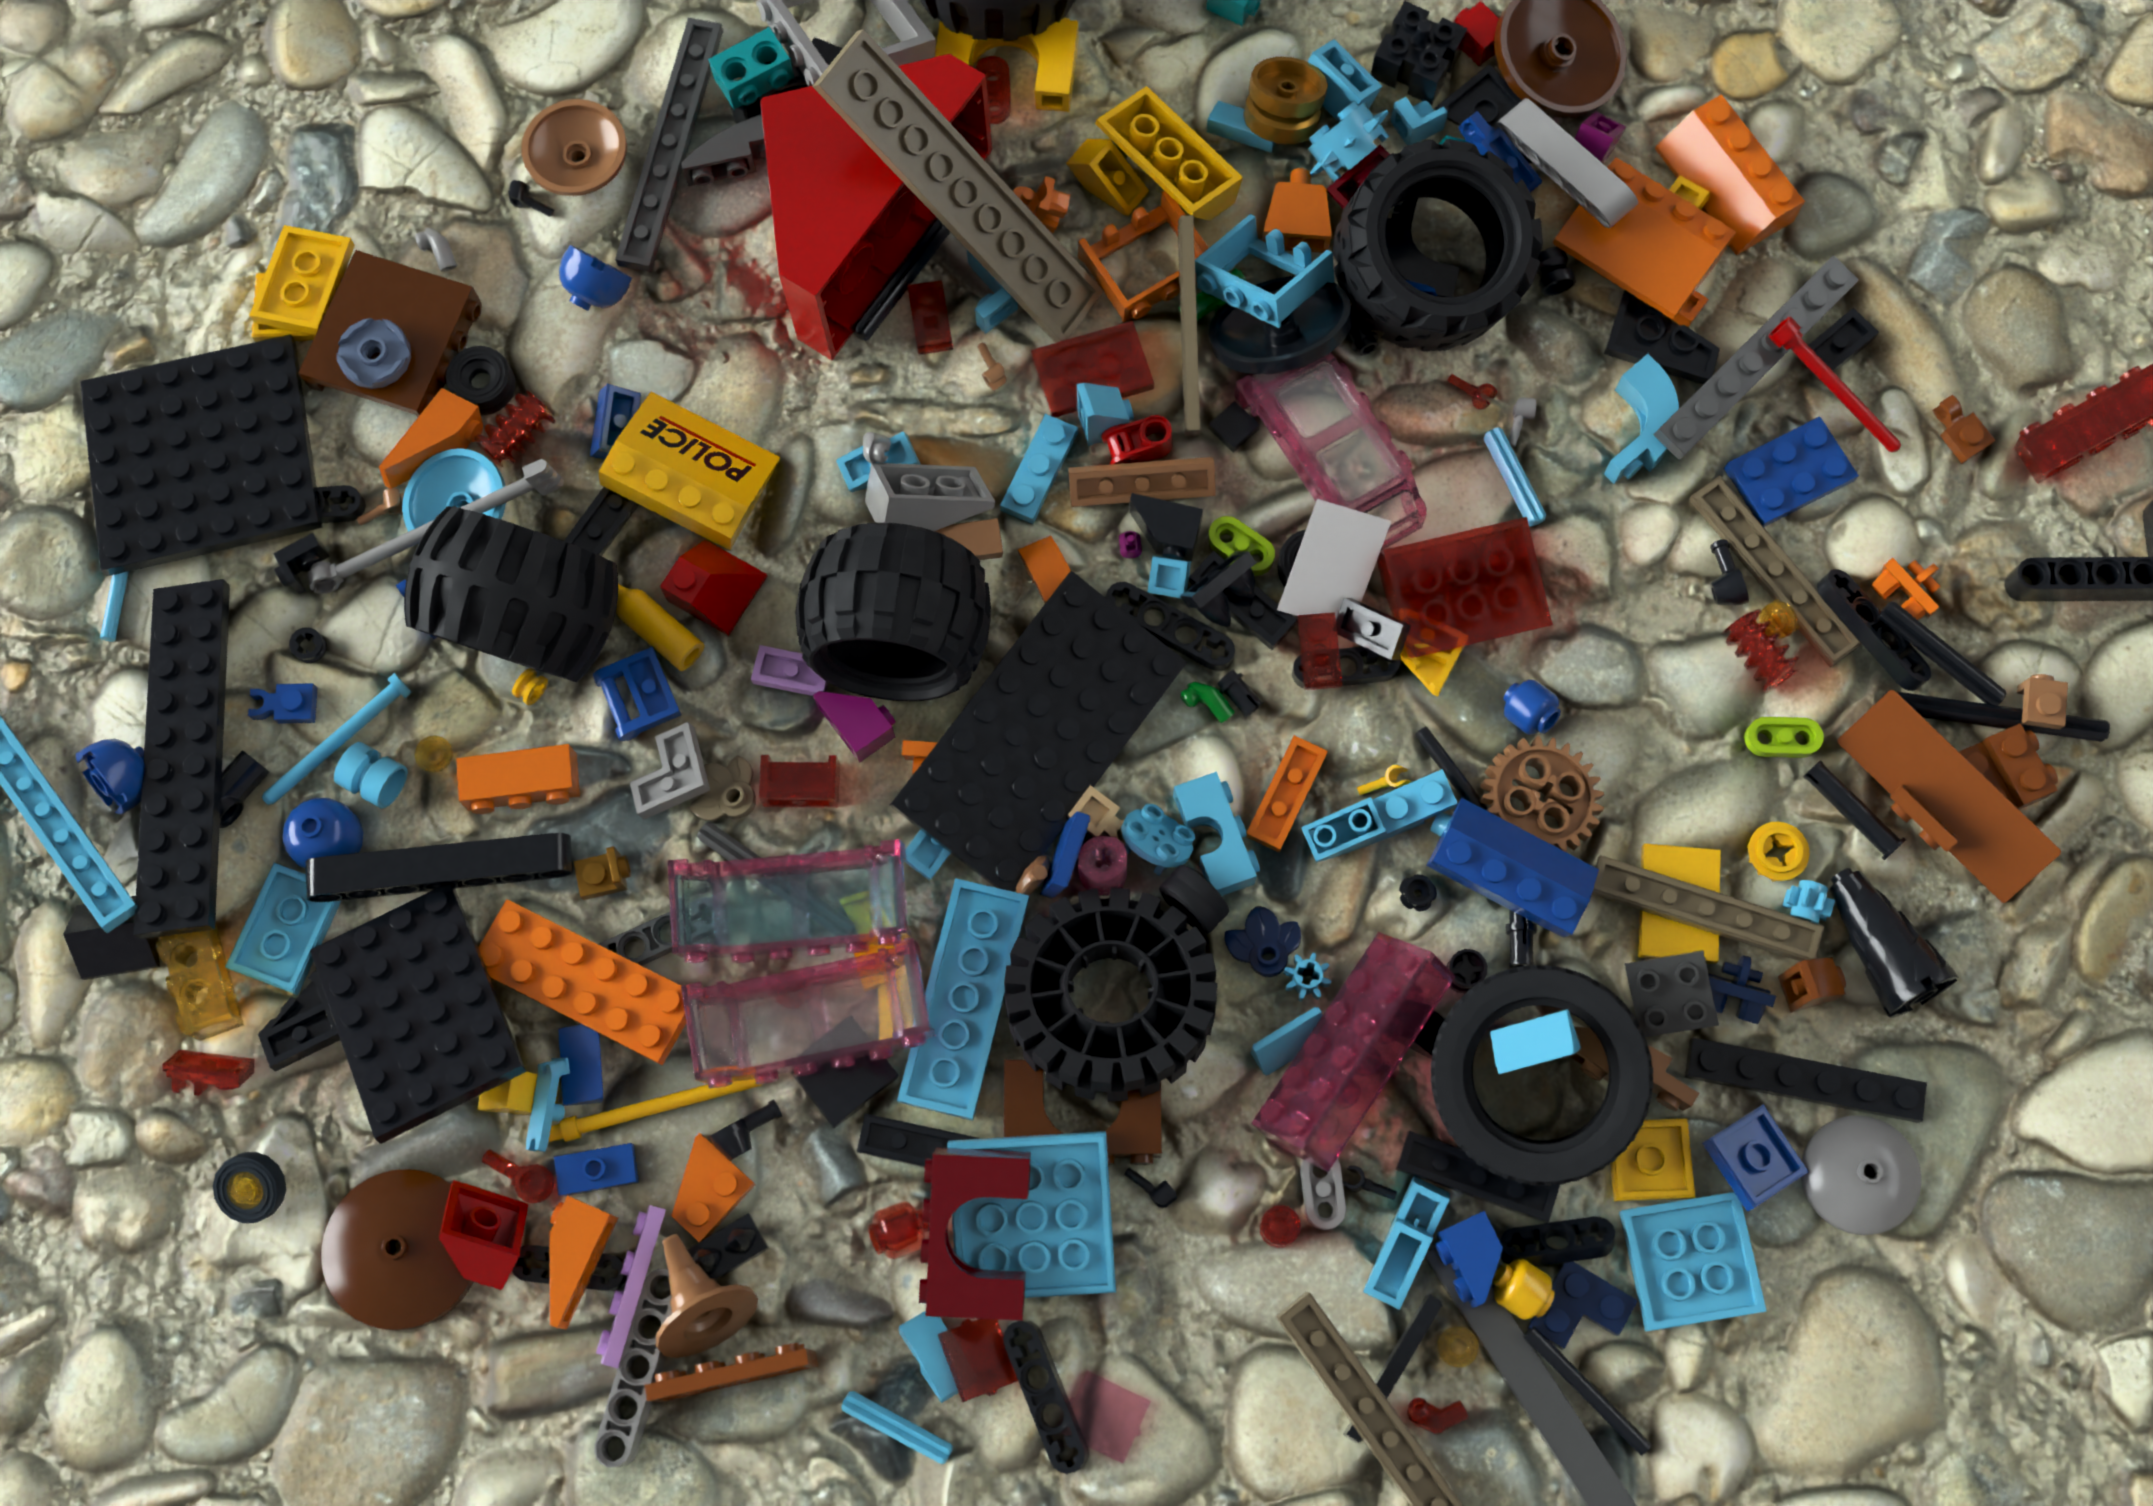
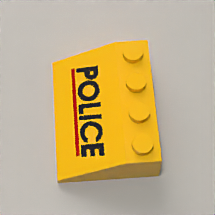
M651 391L616 439L598 472L600 485L731 551L779 463L780 457Z

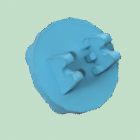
M1146 804L1143 809H1136L1128 813L1121 826L1122 837L1126 842L1123 851L1127 854L1134 851L1139 857L1156 865L1153 872L1159 876L1163 873L1164 869L1179 867L1187 863L1193 851L1194 832L1189 827L1180 825L1174 819L1166 816L1164 811L1157 805Z

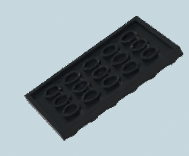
M446 883L311 949L310 952L374 1139L380 1144L527 1072L457 891L452 887V884Z

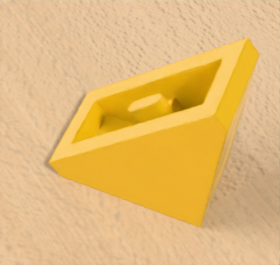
M525 1072L481 1094L477 1110L531 1115L538 1074ZM559 1078L558 1090H557L556 1101H555L556 1104H558V1099H559V1092H560V1086H561V1079H560V1078Z

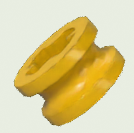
M529 668L516 680L512 694L516 698L523 697V702L526 705H533L545 692L548 679L545 676L537 677V671Z

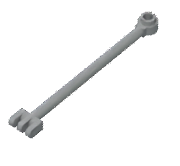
M539 459L522 467L524 478L460 508L483 514L534 489L542 496L561 488L564 484V479L544 459ZM434 520L338 565L326 561L314 563L308 572L311 590L314 589V593L318 594L333 592L339 587L340 583L345 581L344 578L418 544Z

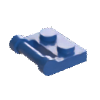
M653 647L600 668L592 674L596 686L601 687L617 724L615 732L621 742L631 740L646 730L682 715ZM622 676L626 679L641 715L632 720L615 683L617 678Z

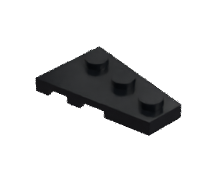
M1624 289L1604 354L1634 364L1649 354L1667 374L1704 384L1713 374L1720 348L1687 326L1677 325L1662 315L1663 313L1652 306H1648Z

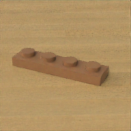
M1213 457L1068 468L1071 507L1130 503L1132 493L1161 500L1216 496L1215 462Z

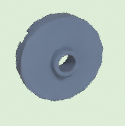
M363 319L351 325L341 335L338 343L337 362L344 375L357 386L369 389L386 387L397 381L407 370L411 360V345L402 329L390 320ZM374 353H381L379 357L371 359Z

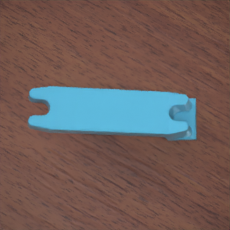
M551 1058L549 1062L538 1064V1077L527 1133L526 1150L545 1152L552 1121L560 1122L564 1117V1106L556 1104L555 1101L560 1076L570 1073L568 1058Z

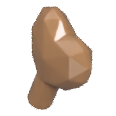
M1038 856L1024 870L1016 885V893L1031 895L1047 877L1051 867L1049 857Z

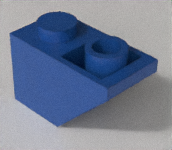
M1482 1211L1437 1233L1436 1236L1439 1242L1435 1243L1437 1253L1444 1265L1451 1264L1457 1279L1453 1280V1284L1457 1294L1463 1303L1469 1301L1472 1308L1486 1302L1503 1249L1485 1211Z

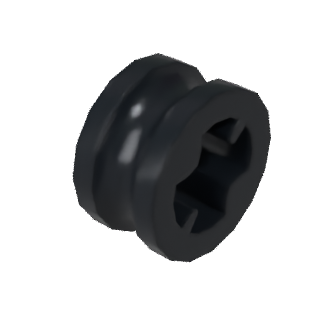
M301 628L291 636L289 648L291 653L300 661L314 663L324 656L326 641L315 629ZM310 637H313L312 642L316 645L315 649L312 652L307 649L306 654H303L304 649L300 646L301 642L304 639L310 642Z

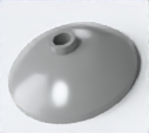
M1860 1115L1835 1119L1814 1133L1803 1152L1801 1161L1809 1171L1801 1177L1805 1195L1818 1215L1837 1229L1856 1235L1882 1233L1902 1223L1916 1206L1921 1191V1170L1918 1158L1907 1139L1886 1122ZM1865 1165H1869L1874 1169L1875 1175L1873 1179L1865 1176Z

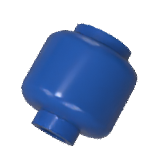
M1526 680L1521 684L1514 683L1503 697V700L1506 702L1504 707L1506 719L1528 735L1548 732L1559 719L1561 711L1558 708V697L1536 680Z

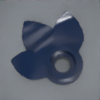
M1256 906L1247 916L1245 929L1225 931L1224 940L1229 953L1234 959L1250 963L1252 969L1257 974L1271 978L1284 971L1288 964V955L1294 952L1300 945L1301 930L1296 921L1285 922L1280 925L1277 917L1271 910L1262 906ZM1268 953L1276 956L1273 960L1269 961L1262 958L1264 954Z

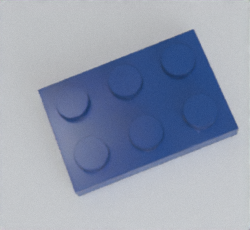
M1821 417L1728 462L1724 467V470L1748 508L1763 527L1854 482L1859 476Z

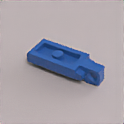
M1478 111L1468 117L1458 127L1465 140L1476 145L1482 156L1487 151H1490L1509 164L1513 170L1516 184L1522 179L1530 193L1542 184V179L1500 127L1494 129Z

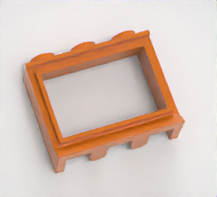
M1165 191L1162 192L1160 206L1148 213L1143 206L1137 208L1132 213L1131 223L1117 230L1114 224L1106 226L1102 230V240L1090 246L1085 238L1078 241V259L1084 262L1099 286L1104 290V293L1121 316L1123 323L1132 317L1134 319L1143 317L1151 310L1154 304L1161 300L1164 302L1170 301L1180 293L1179 271L1127 300L1101 263L1102 259L1166 222L1169 223L1178 236L1179 218L1181 215L1186 214L1179 204ZM1194 227V252L1196 259L1209 247Z

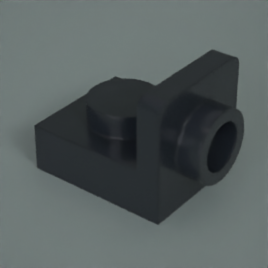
M311 533L273 553L279 564L274 570L285 588L291 585L301 594L306 589L298 573L310 571L314 563L321 562L329 558L330 555L324 544L314 533Z

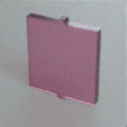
M1087 1371L1076 1396L1069 1400L1088 1447L1124 1463L1135 1436H1140L1141 1434L1139 1427L1151 1401ZM1070 1427L1061 1432V1434L1065 1436L1071 1435Z

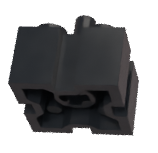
M1404 1L1392 23L1391 33H1386L1374 55L1371 75L1377 81L1394 89L1398 82L1409 86L1408 95L1421 101L1426 100L1430 105H1433L1444 85L1447 72H1451L1462 52L1467 28L1443 17L1440 23L1437 24L1428 20L1429 11Z

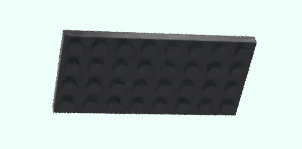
M1070 571L889 806L992 886L1015 892L1016 885L1024 870L1038 856H1042L1063 829L1065 823L1070 819L1067 817L1069 812L1090 785L1092 787L1096 785L1187 662L1077 574Z

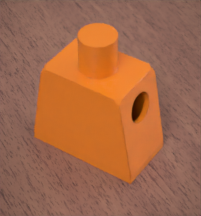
M1305 168L1293 169L1290 175V182L1276 183L1264 225L1262 241L1266 242V235L1273 229H1278L1283 234L1285 250L1293 251V248L1302 241L1310 246L1311 252L1323 253L1329 250L1331 223L1327 191L1323 185L1311 184L1310 170Z

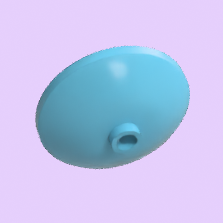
M449 449L427 459L414 472L404 492L402 512L408 532L434 520L447 506L460 508L505 487V482L499 469L488 458L469 449ZM506 503L483 514L501 520Z

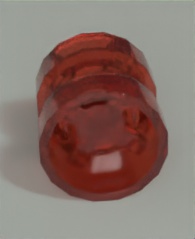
M1284 1205L1268 1209L1259 1224L1261 1238L1267 1245L1274 1248H1285L1291 1245L1299 1236L1301 1222L1297 1213Z

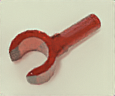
M1451 374L1447 380L1472 396L1473 405L1480 410L1486 409L1490 405V402L1482 398L1481 393L1486 394L1489 398H1495L1498 393L1497 389L1491 384L1485 383L1478 388L1454 374Z

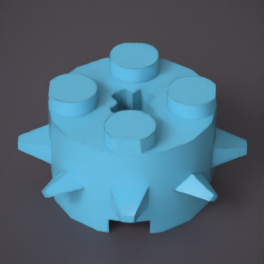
M1355 101L1336 115L1340 120L1337 125L1330 130L1327 124H1325L1309 138L1312 145L1308 150L1318 161L1310 172L1311 176L1325 170L1334 182L1341 177L1337 171L1343 166L1346 171L1350 170L1377 148L1373 142L1377 137L1381 142L1389 137L1388 133L1381 126L1382 121L1389 112L1385 110L1373 115L1364 102L1358 106Z

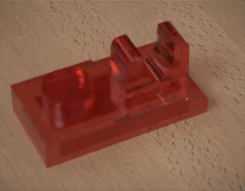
M942 280L907 285L918 355L953 350Z
M1335 612L1298 615L1297 627L1304 690L1342 687Z
M179 1049L163 1063V1071L166 1072V1077L172 1078V1091L174 1093H180L186 1088V1080H189L194 1085V1095L199 1096L208 1088V1084L215 1085L216 1088L221 1090L239 1088L254 1074L255 1059Z

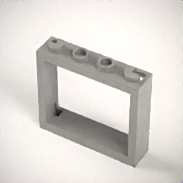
M813 0L757 1L756 5L761 13V20L768 23L780 44H783L787 50L792 64L795 67L798 66L802 71L808 87L813 86L829 65L788 10V8ZM871 0L901 41L882 48L897 66L935 57L936 38L907 0Z

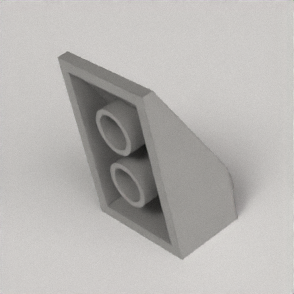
M871 463L865 503L875 523L907 524L932 531L990 510L995 505V500L976 467Z

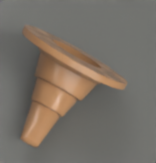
M678 1234L671 1235L662 1241L670 1277L672 1314L663 1322L656 1333V1346L667 1357L681 1358L696 1355L719 1345L746 1325L757 1310L758 1298L749 1286L735 1284L721 1287L715 1279H710L701 1266L695 1263Z

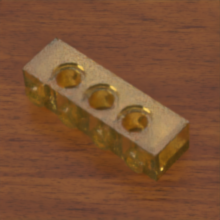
M216 921L215 930L159 937L160 940L156 942V947L161 960L168 967L170 976L166 977V984L171 996L176 998L179 1011L176 1012L175 1017L181 1032L202 1041L243 1026L244 1022L229 969L225 968L227 961ZM197 952V962L191 968H187V959L191 954ZM207 987L208 994L206 999L202 1003L197 1004L196 996L198 992Z

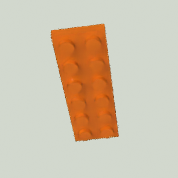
M506 899L478 947L491 979L662 1066L701 998L697 993Z

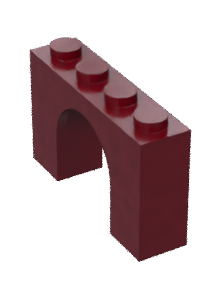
M935 1148L932 1159L926 1158L924 1183H931V1199H924L922 1222L930 1224L929 1239H922L921 1263H928L927 1279H920L919 1303L926 1304L925 1316L1023 1321L1026 1272L984 1270L968 1265L953 1250L949 1240L948 1225L951 1216L962 1204L976 1198L1028 1199L1031 1152Z

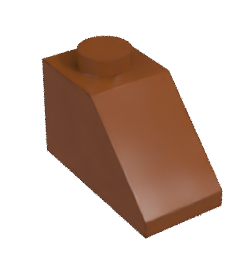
M1832 957L1800 961L1778 976L1791 1013L1835 1001L1846 994L1844 991L1846 987L1844 973L1839 966H1835Z

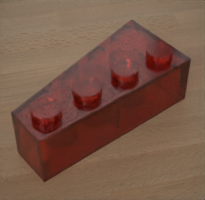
M2153 364L2144 369L2136 366L2119 377V383L2110 388L2106 384L2101 385L2085 396L2087 400L2081 404L2074 406L2073 403H2069L2052 414L2054 419L2043 425L2037 421L2020 431L2019 435L2021 437H2019L2014 449L2037 484L2078 464L2084 459L2082 454L2087 451L2090 456H2095L2105 451L2117 441L2116 437L2122 435L2124 440H2127L2140 432L2139 430L2149 423L2153 427Z

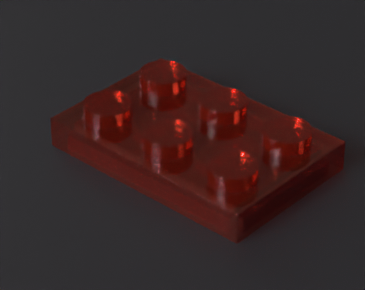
M1133 321L1031 350V358L1050 415L1055 418L1077 412V384L1083 382L1117 387L1122 398L1154 389V381Z

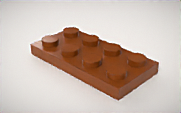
M797 1342L775 1347L776 1355L765 1357V1353H759V1351L735 1356L736 1364L726 1366L725 1362H719V1360L695 1365L696 1373L689 1375L686 1374V1371L679 1370L655 1374L656 1382L644 1385L646 1399L650 1402H666L819 1367L816 1351L804 1347V1344Z

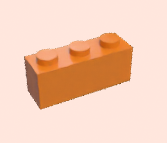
M569 744L456 758L459 802L474 814L492 813L495 811V807L509 806L511 809L530 808L532 803L542 801L558 805L569 802V798L580 797L577 753Z

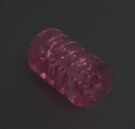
M1097 836L1089 839L1079 852V878L1083 887L1086 890L1097 888L1099 896L1110 895L1111 887L1123 888L1127 877V852L1123 843L1117 837Z

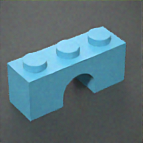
M1217 772L1174 786L1173 798L1184 826L1190 829L1197 826H1209L1217 831L1222 841L1215 851L1200 856L1199 867L1203 877L1221 896L1255 885L1256 872L1260 871L1259 863L1254 851H1247L1242 838L1247 836L1245 826L1240 815L1233 816L1229 803L1233 802V796L1227 781L1220 782Z

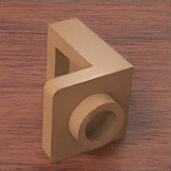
M2035 674L2017 686V694L2024 695L2022 724L2058 730L2065 727L2068 683L2054 681V677L2051 675Z

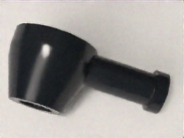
M1726 539L1718 540L1710 546L1722 572V575L1710 583L1716 605L1729 606L1749 603L1746 584L1741 571L1735 566L1729 550V542Z
M773 1099L768 1102V1105L724 1127L709 1137L714 1146L725 1157L732 1160L752 1149L750 1131L775 1118L779 1119L782 1117V1113Z

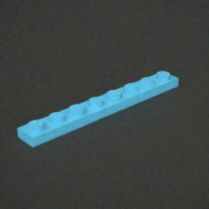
M0 714V785L98 924L106 933H109L135 915L137 905Z

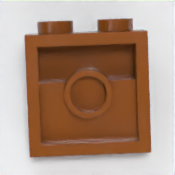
M2021 723L1959 751L2019 810L2046 799L2058 791L2055 786L2058 783L2055 769L2049 763L2043 764L2036 752L2039 750V741L2036 735L2031 730L2025 731Z

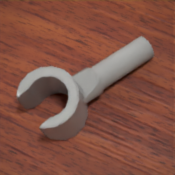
M1519 398L1513 407V426L1508 439L1511 447H1516L1523 425V418L1534 419L1535 398Z

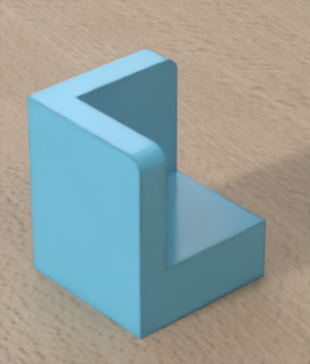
M1404 97L1394 103L1390 122L1405 144L1410 145L1421 142L1442 131L1448 112L1445 107L1434 111L1426 100L1412 106L1407 97Z

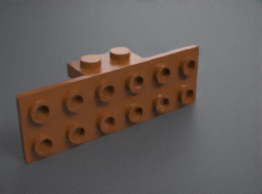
M1895 690L1888 691L1838 738L1837 743L1891 794L1890 798L1895 802L1890 806L1892 810L1906 823L1913 819L1923 829L1919 836L1932 849L1937 850L1941 846L1946 852L1949 851L2002 903L2010 900L2061 854L2059 847Z

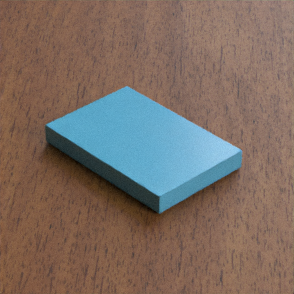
M273 863L225 968L298 995L314 962L310 951L322 944L341 901H308L306 895V874Z

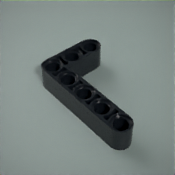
M2153 500L2143 510L2148 557L2028 558L2007 575L2004 583L2007 594L2011 598L2022 602L2153 601ZM2059 574L2065 576L2070 584L2064 583L2060 579ZM2097 574L2102 576L2107 584L2102 583L2098 579ZM2134 574L2138 575L2144 584L2138 582ZM2022 575L2028 576L2032 580L2033 585L2025 582Z

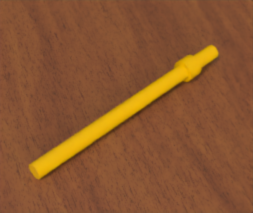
M751 1072L579 1119L576 1115L564 1118L560 1121V1124L551 1126L548 1143L564 1139L565 1142L582 1138L583 1133L762 1086L760 1072Z

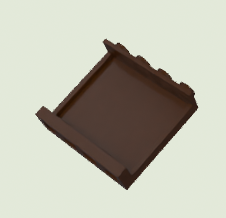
M355 250L298 374L311 389L323 392L325 386L414 414L418 418L440 389L444 388L445 384H447V368L451 360L466 348L468 332L472 323L476 322L480 317L482 302L473 286ZM369 318L383 321L382 319L390 320L402 329L411 345V360L405 373L392 384L374 389L354 384L344 375L337 362L338 343L341 335L351 325ZM374 353L371 359L379 357L381 353Z

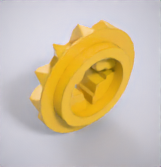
M1769 822L1760 826L1752 833L1747 845L1749 853L1748 862L1753 864L1758 875H1763L1771 879L1772 882L1790 881L1804 871L1809 861L1810 851L1806 838L1796 827L1788 823ZM1772 842L1776 844L1777 848L1787 849L1791 847L1782 856V862H1779L1777 857H1765L1773 848Z

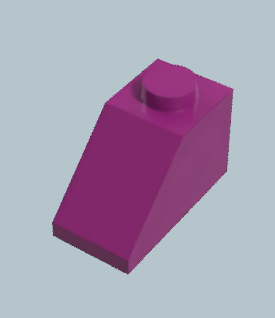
M1595 111L1582 122L1574 139L1601 163L1605 164L1623 135L1626 126Z
M818 691L813 695L819 710L859 763L896 738L892 727L896 723L895 719L884 705L878 708L871 698Z

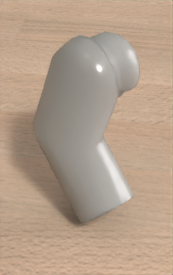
M425 228L424 232H418L415 235L420 250L427 251L432 248L441 272L457 267L449 242L443 235L433 228Z
M867 432L863 436V455L865 460L869 463L886 462L888 456H885V452L890 449V439L885 435Z

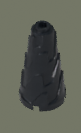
M1847 868L1831 878L1833 885L1829 891L1850 934L1849 940L1866 968L1865 974L1889 1018H1895L1912 1011L1911 1006L1919 1002L1921 1005L1927 1003L1957 981L1958 975L1935 947L1920 935L1902 911H1897L1887 897L1877 890L1861 871L1853 872L1851 868Z

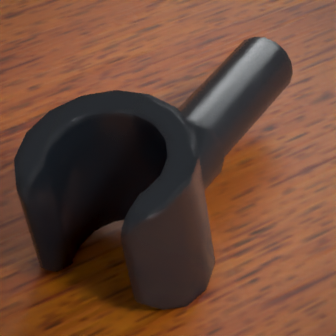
M519 180L511 181L508 194L510 203L513 206L523 208L526 205L552 217L554 209L528 196L530 191L529 185Z
M1352 1165L1347 1167L1348 1171L1361 1176L1360 1182L1356 1185H1350L1342 1181L1348 1191L1359 1192L1364 1189L1391 1200L1395 1199L1397 1191L1365 1178L1363 1170L1358 1166Z
M1129 1167L1125 1171L1124 1175L1144 1189L1159 1208H1166L1177 1199L1176 1192L1166 1180L1157 1187H1154L1151 1182Z

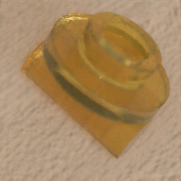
M1777 599L1766 605L1760 613V626L1765 634L1772 638L1780 639L1791 636L1801 628L1797 623V615L1794 609L1789 604Z

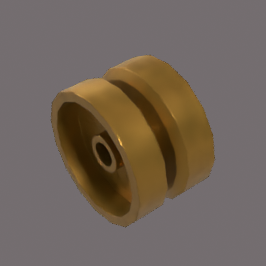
M1293 57L1264 59L1255 65L1251 74L1249 95L1243 114L1245 124L1257 136L1278 144H1297L1309 140L1317 132L1321 118V108L1328 87L1325 75L1312 64Z

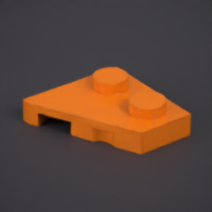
M699 1133L695 1137L671 1217L698 1242H701L710 1236L756 1184L725 1157L708 1139Z

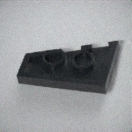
M1489 64L1436 106L1435 110L1445 107L1448 112L1447 120L1458 126L1478 111L1490 126L1498 129L1497 122L1522 100ZM1519 150V152L1523 155V157L1527 160V162H1528L1529 164H1531L1532 161H1531L1530 159H1528V158Z

